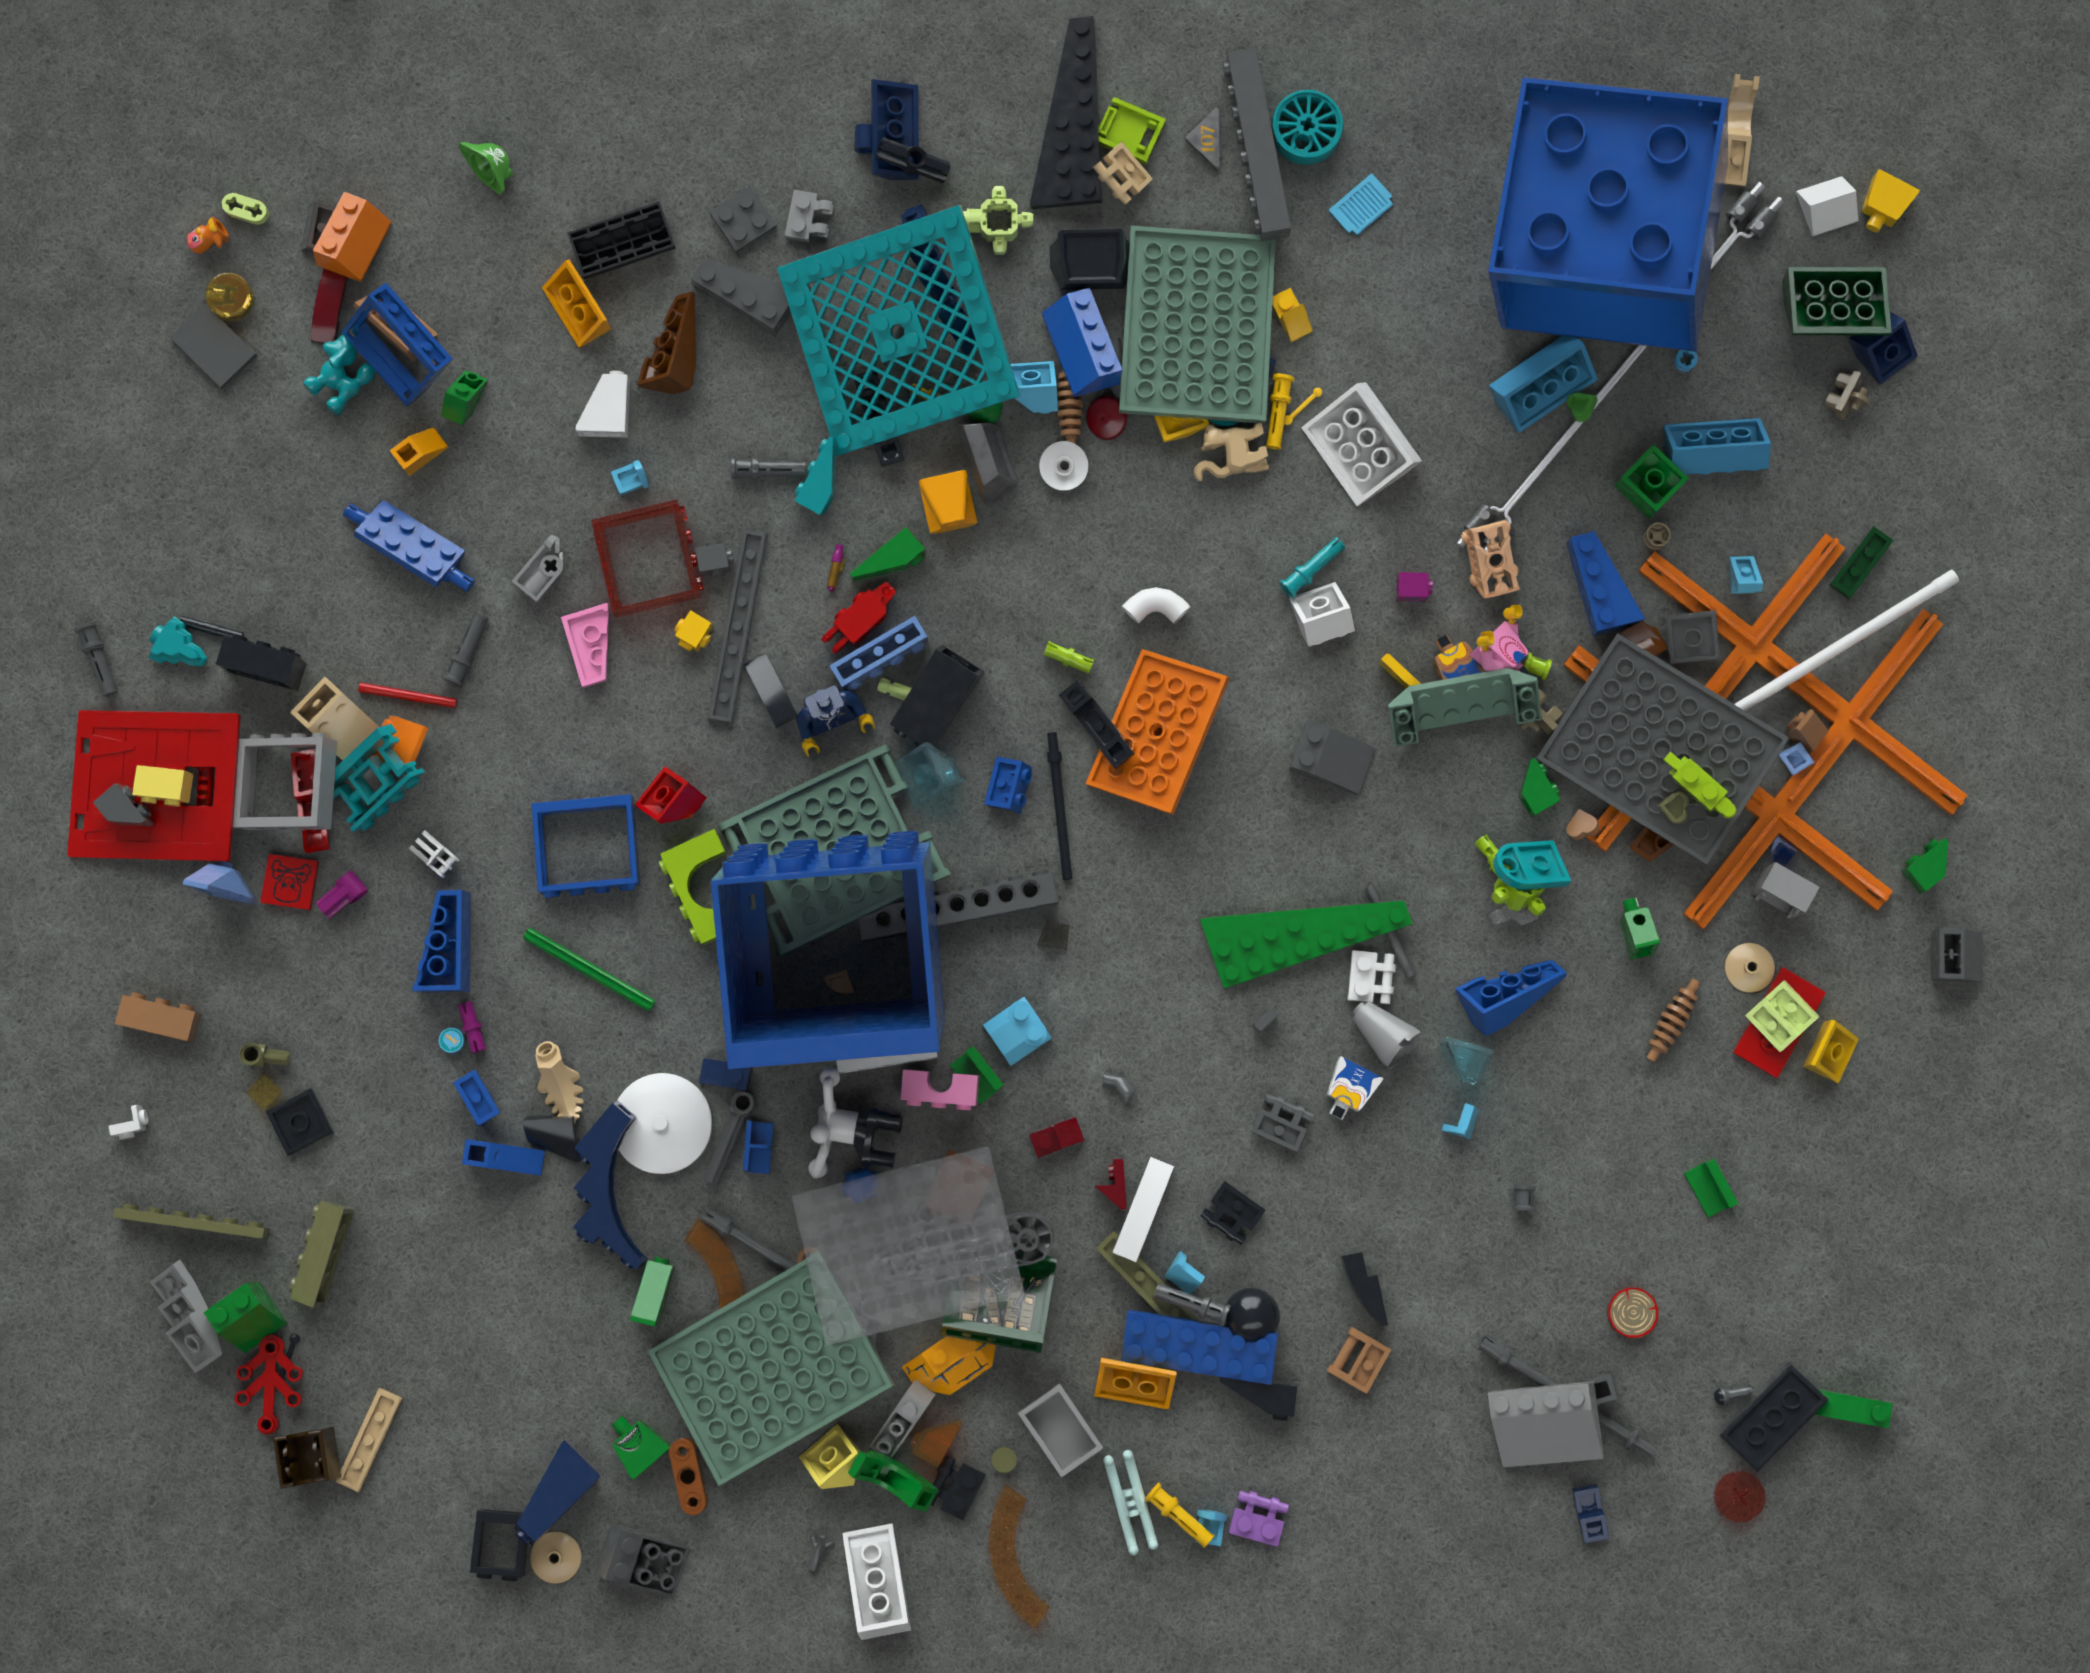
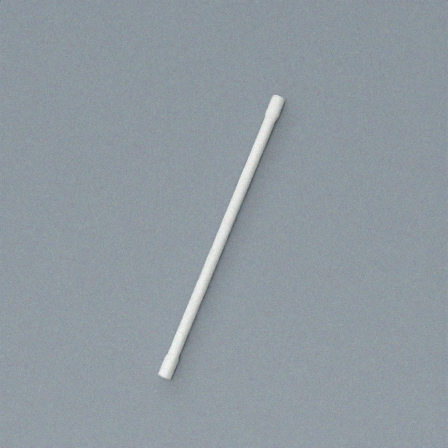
M1949 570L1933 580L1931 584L1738 701L1735 705L1744 711H1748L1936 594H1940L1959 582L1957 574L1953 570Z

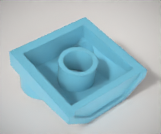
M1025 997L1014 1002L1007 1009L983 1024L1010 1066L1052 1039Z

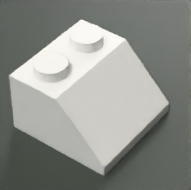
M1336 582L1298 594L1294 599L1289 597L1300 631L1308 646L1318 645L1324 641L1342 637L1355 631L1350 607Z

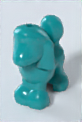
M341 335L334 342H324L322 346L323 351L328 355L329 360L321 367L318 377H308L303 382L304 388L313 396H316L325 386L336 389L339 392L338 397L333 396L326 403V407L336 416L343 413L347 402L359 393L361 386L370 383L376 373L369 363H364L359 367L355 378L352 379L346 375L344 366L351 365L356 360L358 352L344 335Z

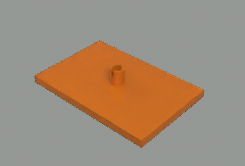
M1142 649L1112 719V722L1135 754L1120 767L1114 769L1100 748L1085 784L1174 815L1230 678Z

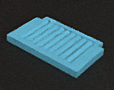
M1371 173L1333 205L1328 212L1348 234L1353 231L1358 236L1393 206V203L1390 201L1392 195Z

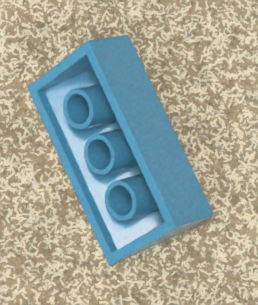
M1561 336L1491 383L1489 387L1499 408L1515 430L1520 433L1566 402L1571 394L1579 393L1598 380L1584 343L1576 337Z
M1760 418L1663 425L1666 457L1685 475L1769 469L1771 442Z

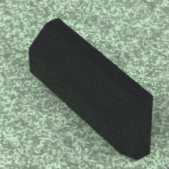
M659 201L567 232L584 280L676 249Z

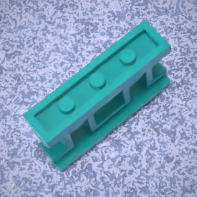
M392 724L376 728L335 768L333 799L342 796L352 810L353 814L346 819L349 824H353L350 827L352 832L361 829L364 832L375 825L374 820L390 811L389 806L405 797L404 792L420 783L419 778L425 773L422 768L416 769L415 766L417 764L415 761L404 765L394 751L393 747L400 740L398 737H393L397 731ZM378 750L385 759V762L383 763L378 755L371 756ZM369 769L373 770L383 784L376 792L372 790L363 777ZM393 770L397 777H404L397 783L390 771ZM347 779H349V780L351 781V783L353 784V786L356 788V790L353 791V789L351 788V786H350L348 783H347V784H344V785H342V784H343ZM363 798L368 806L376 804L367 810L360 799Z

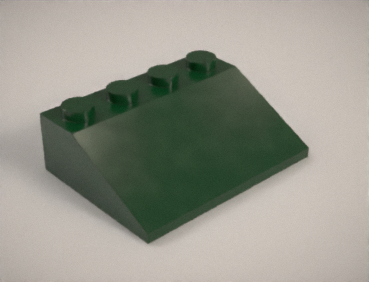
M1788 267L1782 280L1784 306L1792 335L1891 336L1886 267Z

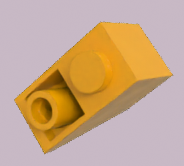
M433 427L408 436L389 451L405 472L411 476L449 447Z

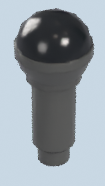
M1751 1386L1730 1390L1719 1388L1714 1393V1400L1717 1404L1724 1406L1733 1399L1753 1394Z

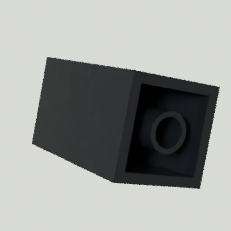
M940 646L931 656L892 719L890 725L894 727L893 731L904 738L909 736L915 740L914 744L924 751H927V749L932 751L984 671L946 646Z

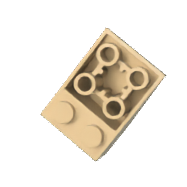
M326 677L290 712L310 732L324 733L326 738L336 740V755L342 761L376 728H379L369 716Z

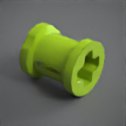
M1529 652L1524 666L1531 674L1540 676L1541 680L1545 681L1552 660L1548 659L1546 661L1533 656V653Z

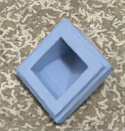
M1801 742L1784 750L1779 755L1792 775L1797 774L1814 763Z

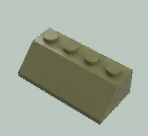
M320 1201L319 1205L316 1204L312 1213V1219H314L312 1229H308L304 1239V1243L307 1244L305 1252L300 1254L296 1267L299 1268L297 1277L293 1278L290 1283V1299L313 1308L324 1307L354 1209L327 1201Z

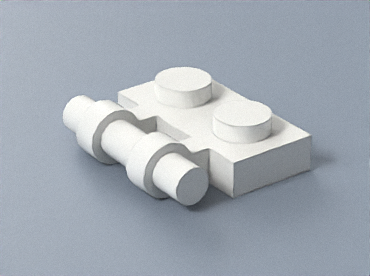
M1352 950L1347 1000L1373 1003L1374 993L1381 994V1004H1390L1391 995L1394 994L1392 977L1393 973L1396 972V965L1394 964L1395 955L1385 954L1384 963H1377V953ZM1376 971L1383 972L1382 985H1375Z

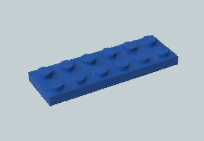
M1128 1310L1121 1361L1271 1385L1278 1333L1267 1334L1266 1337L1259 1339L1257 1342L1250 1343L1246 1342L1239 1335H1233L1227 1326L1224 1327L1218 1323Z

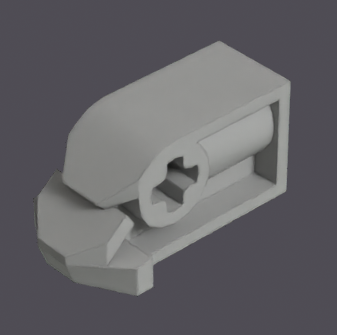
M550 535L545 540L543 545L512 580V584L536 604L563 571V552H559L560 538ZM545 562H556L555 568L557 571H545Z

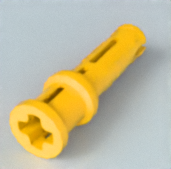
M1273 374L1272 378L1275 381L1273 394L1269 398L1270 402H1272V410L1266 448L1281 449L1286 408L1292 399L1290 397L1291 383L1295 379L1287 374Z
M1158 1482L1144 1500L1146 1502L1150 1501L1161 1511L1163 1517L1169 1516L1205 1548L1215 1535L1210 1533L1178 1504V1499L1176 1497L1172 1498L1161 1488L1162 1484Z

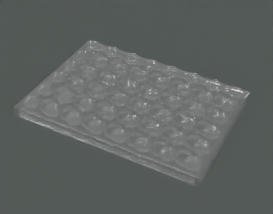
M989 1146L792 1196L826 1346L1025 1296Z

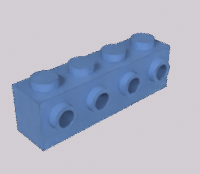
M913 616L831 664L830 669L842 690L849 689V691H853L862 685L861 681L869 676L871 679L876 678L884 672L883 668L888 665L896 666L905 660L904 656L910 652L916 654L925 649L928 637L917 618Z

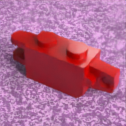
M885 582L872 592L868 589L865 593L863 591L858 593L852 600L853 604L847 610L843 608L835 615L834 626L825 633L821 640L827 643L840 632L844 637L833 646L831 651L837 654L849 643L855 648L887 618L886 607L897 594L894 588Z

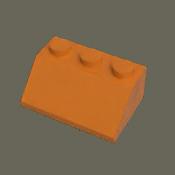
M344 192L313 249L316 265L362 282L392 221L367 200Z

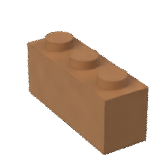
M132 992L131 996L122 995L115 1024L194 1043L201 1013L194 1012V1006L180 1003L179 1008L170 1006L171 1001L156 998L155 1002L146 1000L147 995Z

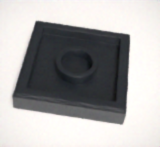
M312 1088L266 1111L287 1156H291L334 1133Z

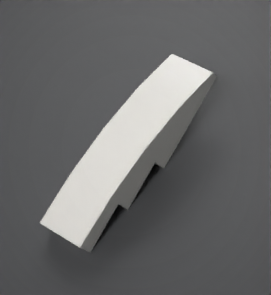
M1150 1157L1113 1253L1134 1262L1137 1261L1174 1166Z

